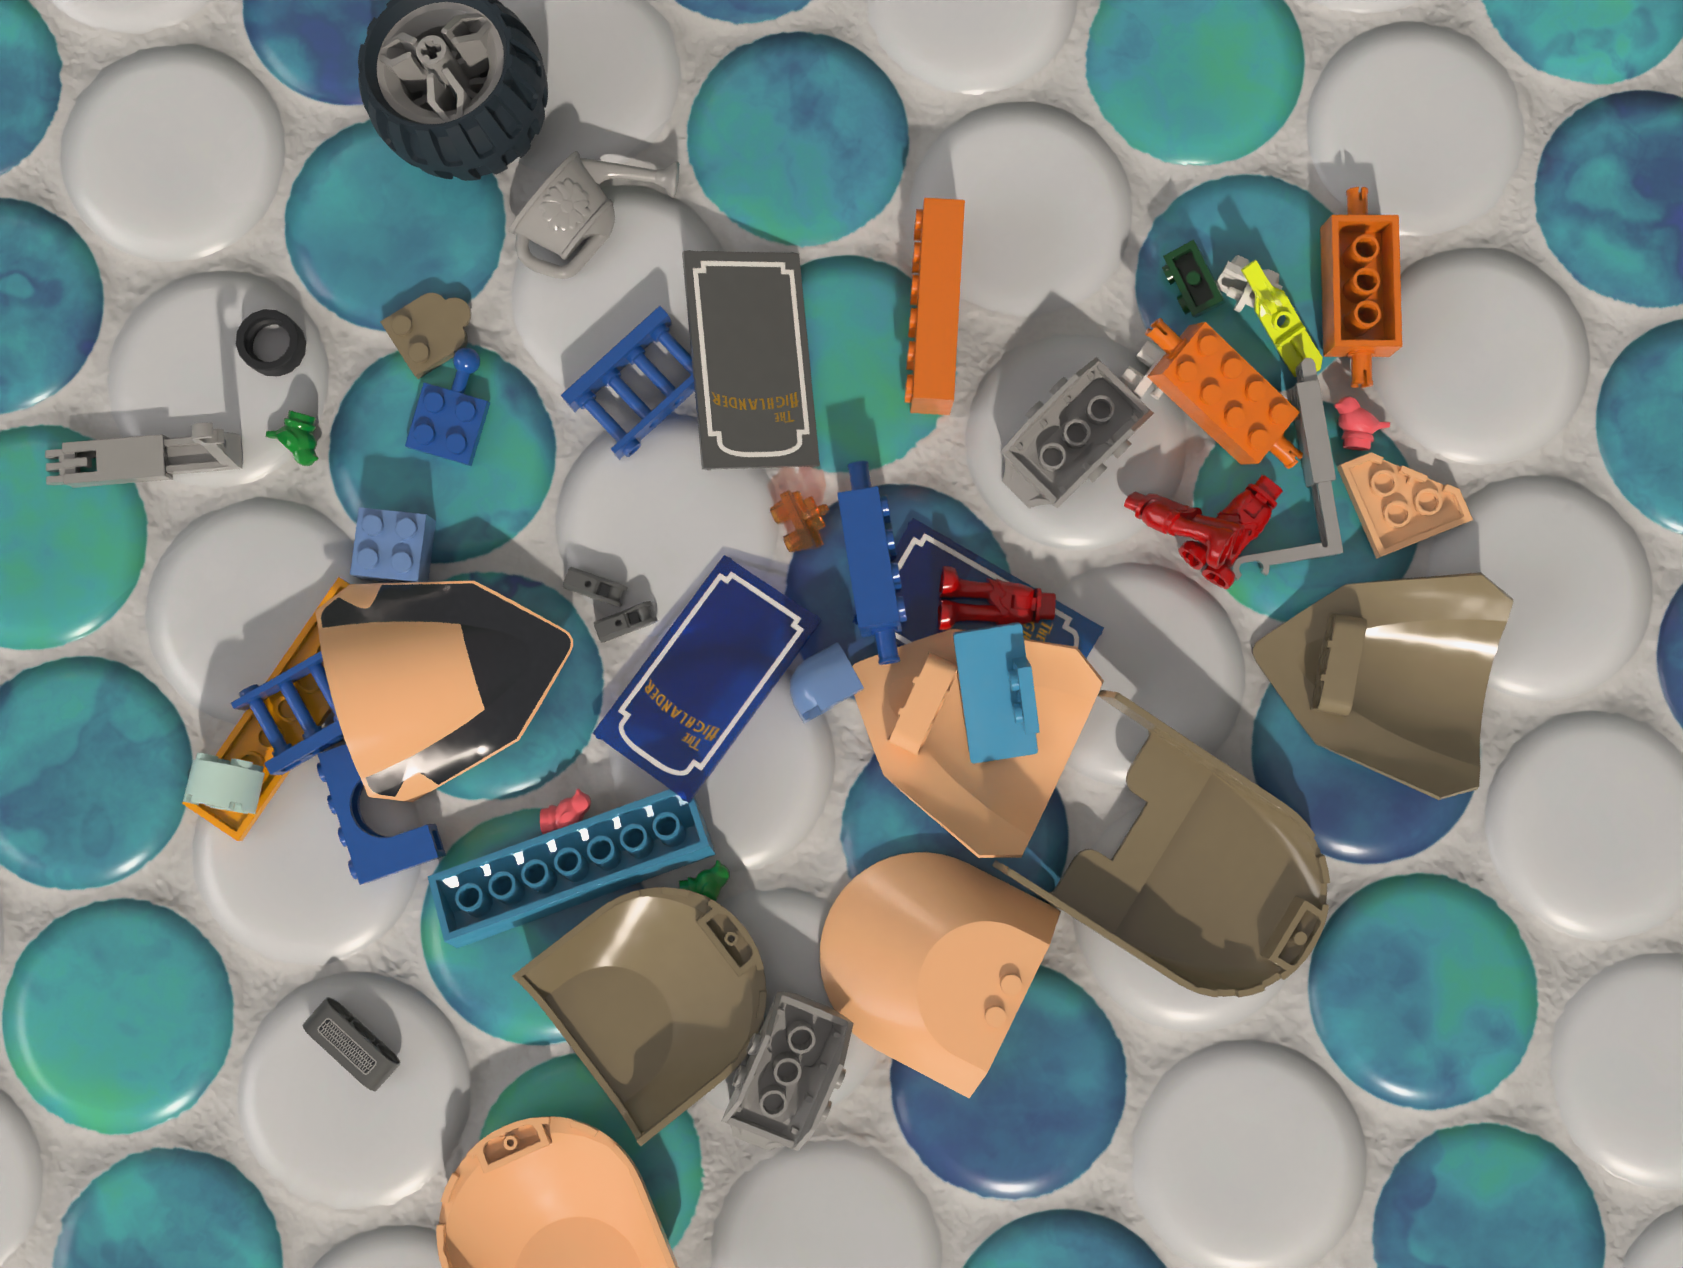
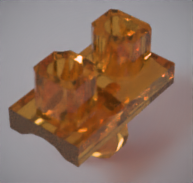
M788 490L780 494L782 500L772 506L770 512L777 524H783L791 520L796 529L783 536V541L788 551L797 552L818 549L823 546L824 543L818 530L826 527L822 516L830 511L827 504L817 506L813 496L803 500L800 491L791 493Z

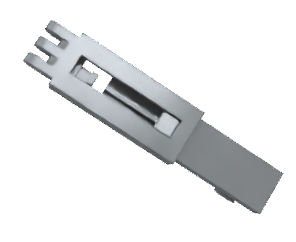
M1305 358L1296 367L1297 383L1289 392L1291 404L1300 412L1294 421L1299 450L1303 452L1301 461L1306 488L1311 487L1321 543L1241 556L1235 560L1231 567L1236 581L1242 576L1239 571L1242 563L1258 562L1261 566L1260 573L1267 576L1271 565L1344 553L1331 483L1336 480L1320 383L1317 377L1315 362L1311 358Z
M196 423L191 425L192 437L170 439L160 434L62 443V449L45 451L46 459H59V462L46 464L47 472H59L58 476L46 477V484L68 485L78 488L173 480V474L243 469L241 436L236 433L224 432V429H213V423ZM96 458L97 471L80 473V467H92L91 459Z

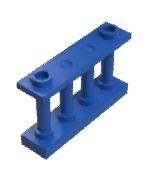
M661 306L656 308L561 394L563 400L574 412L579 408H586L617 441L611 450L619 460L624 455L626 457L633 455L641 447L640 441L695 392L692 357L669 333V327L672 325V322L667 312ZM653 341L656 343L660 342L691 374L677 389L645 356L646 351L644 349ZM629 363L631 365L636 364L667 397L652 411L620 378V371ZM611 386L642 419L628 433L595 400L597 397L595 394L602 387Z
M321 651L261 686L254 684L239 692L240 698L231 702L234 709L246 711L251 708L273 747V758L264 763L270 775H283L313 758L318 753L344 740L331 697ZM310 673L335 715L332 718L334 723L325 728L316 725L293 684ZM279 691L284 695L304 731L302 735L304 740L294 746L291 743H286L263 700Z

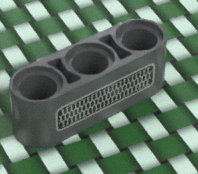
M327 997L302 1025L305 1032L369 1090L377 1091L401 1063L393 1051L343 1005L330 997Z

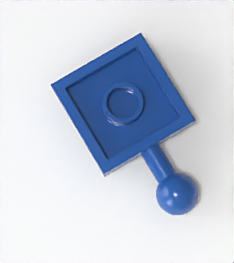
M461 348L453 357V363L457 371L451 390L423 383L405 447L472 466L490 402L464 394L470 374L477 371L480 366V357L471 348Z

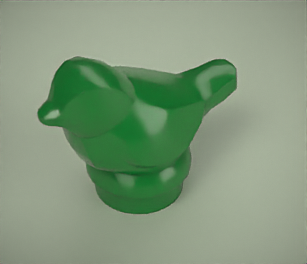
M289 410L287 418H284L285 425L276 431H266L265 437L278 439L293 454L298 464L311 466L319 459L315 452L317 439L313 435V432L316 430V426H314L315 417Z
M716 860L715 865L711 869L700 871L695 878L687 877L688 880H679L680 889L702 894L716 901L722 887L730 878V871L719 860Z

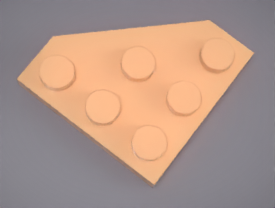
M1372 452L1337 466L1376 559L1473 520L1460 489L1449 484L1443 485L1427 478V475L1402 465L1400 467L1383 460L1384 457Z

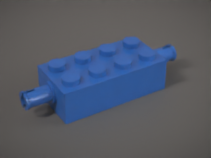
M868 461L852 462L847 465L852 490L837 494L858 628L862 638L875 636L879 665L900 662V657L898 655L895 632L902 631L901 622L907 621L903 595L896 596V589L902 588L898 562L891 563L890 556H896L897 554L892 528L886 529L885 524L891 523L887 495L880 496L878 486L872 487Z

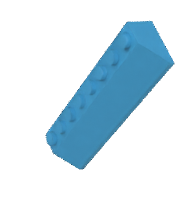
M688 782L427 877L444 942L455 948H460L714 856L716 853L705 820Z

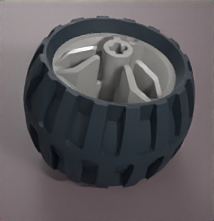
M390 0L386 4L387 8L378 18L374 17L367 27V37L365 43L360 45L358 56L360 95L364 108L379 136L404 161L436 177L453 179L454 176L464 181L480 180L481 176L491 173L497 175L507 170V165L518 157L522 158L529 151L530 143L535 134L539 135L545 119L544 108H546L548 102V82L543 59L529 30L515 13L503 6L498 0ZM488 71L487 77L480 78L481 73ZM427 90V95L422 96L423 91Z

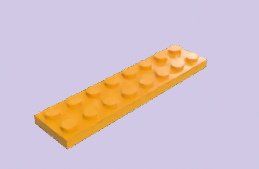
M338 577L317 609L350 585V583ZM315 612L266 682L321 651ZM310 673L293 684L316 725L322 726L332 710ZM279 691L263 700L286 743H291L294 746L303 741L302 735L304 731L282 692ZM251 708L245 711L215 756L230 762L232 758L253 762L254 765L264 767L263 773H265L256 814L215 809L200 803L199 805L187 802L182 803L236 841L244 840L290 773L288 771L283 775H270L264 763L273 758L272 752L274 749Z

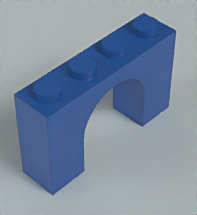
M347 744L317 754L320 761L317 763L318 774L321 780L327 783L330 795L327 796L328 805L334 815L337 814L341 826L338 828V836L342 845L348 848L351 860L348 861V867L352 877L355 880L358 879L359 885L370 883L446 856L436 824H427L389 837L376 833L365 823L360 811V796L364 785L351 758Z

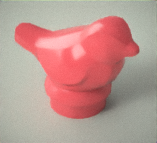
M1343 397L1338 403L1334 404L1339 413L1338 424L1344 431L1341 439L1344 440L1343 448L1368 451L1371 449V443L1374 442L1373 433L1379 429L1390 428V422H1380L1370 412L1363 409L1354 397Z
M577 789L573 797L563 799L558 806L550 805L549 808L541 809L540 828L542 834L582 821L591 806L589 795Z

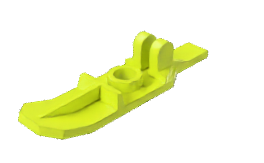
M1257 260L1252 261L1242 268L1241 271L1255 294L1254 311L1282 360L1294 377H1296V367L1305 358L1313 359L1316 372L1319 371L1323 357L1312 342L1285 292L1273 287ZM1281 315H1285V322L1278 326V318Z

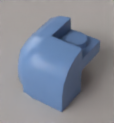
M836 642L808 657L797 666L791 677L789 692L793 705L805 724L829 711L836 704L862 691L864 687L843 649Z

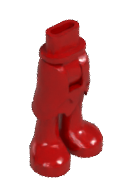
M1261 475L1255 484H1248L1245 491L1238 494L1215 517L1234 521L1245 527V536L1235 557L1231 560L1226 558L1220 569L1207 565L1202 571V575L1208 581L1221 588L1229 589L1236 578L1231 569L1233 563L1250 541L1256 539L1259 533H1262L1271 518L1272 510L1277 506L1276 499L1283 492L1268 477ZM1187 540L1180 546L1178 552L1192 568L1200 570L1206 564L1207 547L1199 541Z
M1135 491L1126 498L1124 507L1134 511L1135 517L1142 519L1148 527L1174 537L1175 535L1190 537L1204 544L1207 547L1206 562L1215 569H1220L1226 558L1231 560L1235 557L1245 536V527L1239 523L1202 515L1200 508L1189 507L1158 494L1149 493L1145 496Z
M942 567L939 597L985 598L990 605L963 604L950 600H940L938 604L939 630H949L959 621L995 622L997 625L1019 622L1021 625H1024L1031 621L1039 623L1040 619L1054 620L1055 593H1044L1041 591V588L1033 589L1024 584L1004 582L999 579L986 578L987 582L968 581L959 578L954 567Z

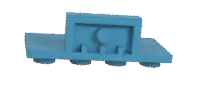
M1016 622L954 632L953 640L971 763L975 764L1036 754L1038 752L1036 733L1040 731L1032 667L1026 657L1021 623Z

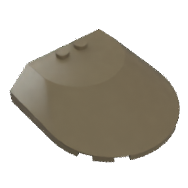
M673 887L640 889L609 901L512 975L514 980L538 1003L608 1095L640 1146L726 1079L747 1056V1047L752 1035L759 1032L766 1009L767 991L764 966L759 951L746 928L731 912L716 901L690 890Z

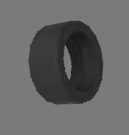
M263 309L250 314L242 321L236 334V347L239 356L252 369L265 376L279 377L292 372L300 365L305 356L306 340L301 328L289 316L277 310ZM279 325L289 334V347L278 360L265 362L254 354L253 341L257 333L264 327Z

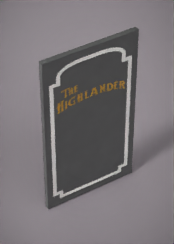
M683 251L682 259L702 470L818 467L820 461L799 253Z

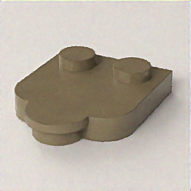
M426 293L380 321L414 376L420 379L452 359L459 349L466 348L468 336L464 328L471 320V309L460 298H448L445 300L439 294Z

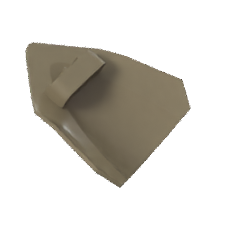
M1481 572L1345 584L1258 640L1252 649L1253 657L1290 712L1316 745L1430 797L1441 800L1477 790L1479 787L1480 732L1487 684L1497 647L1514 601L1511 596Z

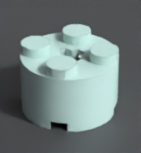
M197 753L196 759L192 762L183 802L195 805L200 803L210 806V808L238 813L256 814L265 773H263L264 767L254 765L253 762L232 758L230 762L219 759L218 756Z

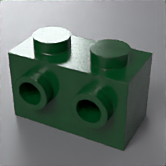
M1195 240L1163 256L1167 265L1163 266L1162 269L1170 285L1176 282L1181 292V295L1177 296V300L1185 315L1191 312L1192 316L1197 318L1226 303Z

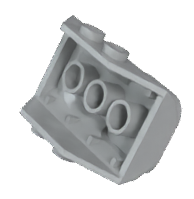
M1097 357L1075 373L1069 380L1065 377L1060 379L1050 390L1053 396L1045 404L1038 401L1026 413L1025 416L1029 420L1001 450L1005 457V471L1002 482L1028 508L1045 504H1052L1058 508L1088 478L1094 482L1107 469L1103 463L1112 454L1116 458L1120 457L1132 444L1128 439L1154 414Z
M777 992L760 1033H754L747 1047V1054H750L745 1067L740 1065L734 1076L732 1086L736 1088L721 1120L730 1124L732 1136L769 1151L779 1146H786L799 1151L816 1131L819 1122H824L827 1119L832 1104L829 1101L834 1088L839 1089L842 1085L846 1069L843 1067L854 1023L826 1005L795 993Z

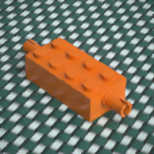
M1353 187L1346 190L1347 215H1331L1320 228L1323 357L1350 358L1351 387L1358 388V384H1361V388L1373 386L1372 357H1390L1402 347L1399 215H1368V188L1361 187V192H1359V187Z
M1158 318L1150 325L1153 329L1148 328L1145 335L1150 337L1166 354L1147 377L1240 465L1259 464L1268 451L1278 458L1287 469L1292 468L1298 463L1295 457L1301 459L1303 452L1298 450L1283 435L1300 412L1206 322L1189 325L1179 337L1163 322L1162 318Z

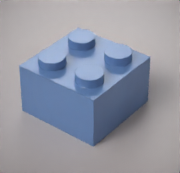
M359 507L350 575L361 580L389 583L428 582L436 520L427 514Z

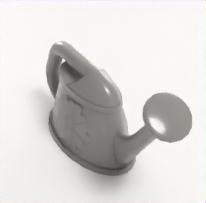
M578 151L573 152L540 186L511 224L508 232L517 234L515 249L518 258L524 266L535 272L558 279L573 277L608 239L614 227L615 211L613 202L607 198L599 185L611 178L653 182L664 187L669 196L674 198L679 182V162L675 161L665 169L653 170L580 158ZM530 240L566 260L584 241L588 240L574 258L564 266L536 258L528 247Z

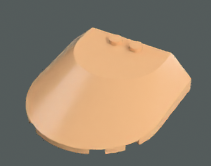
M914 852L888 857L876 862L856 875L840 892L830 908L824 923L820 942V969L825 991L834 1010L854 1023L852 1033L864 1043L970 1098L988 1073L1050 946L1061 910L955 857L932 852Z
M555 1116L532 1117L505 1125L490 1133L468 1151L456 1171L452 1173L440 1201L442 1206L439 1224L436 1227V1237L442 1268H679L644 1180L630 1156L610 1136L578 1120Z

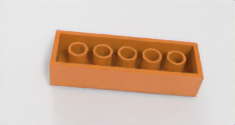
M924 198L923 209H916L914 241L920 242H914L912 273H918V275L912 276L910 305H916V308H911L908 328V338H914V341H909L906 370H913L912 375L907 374L904 403H911L910 413L950 415L953 406L965 200Z

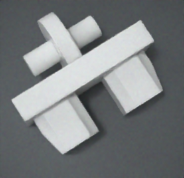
M1237 255L1231 262H1227L1216 283L1220 291L1226 293V296L1237 300L1234 310L1240 313L1245 305L1254 308L1255 294L1241 271L1250 262L1248 259ZM1270 269L1263 270L1271 285L1282 290L1283 286L1278 284L1279 273Z
M1147 340L1135 357L1150 368L1144 376L1129 365L1120 380L1139 399H1141L1149 386L1153 384L1155 388L1150 395L1159 400L1164 392L1147 376L1166 353L1158 345Z

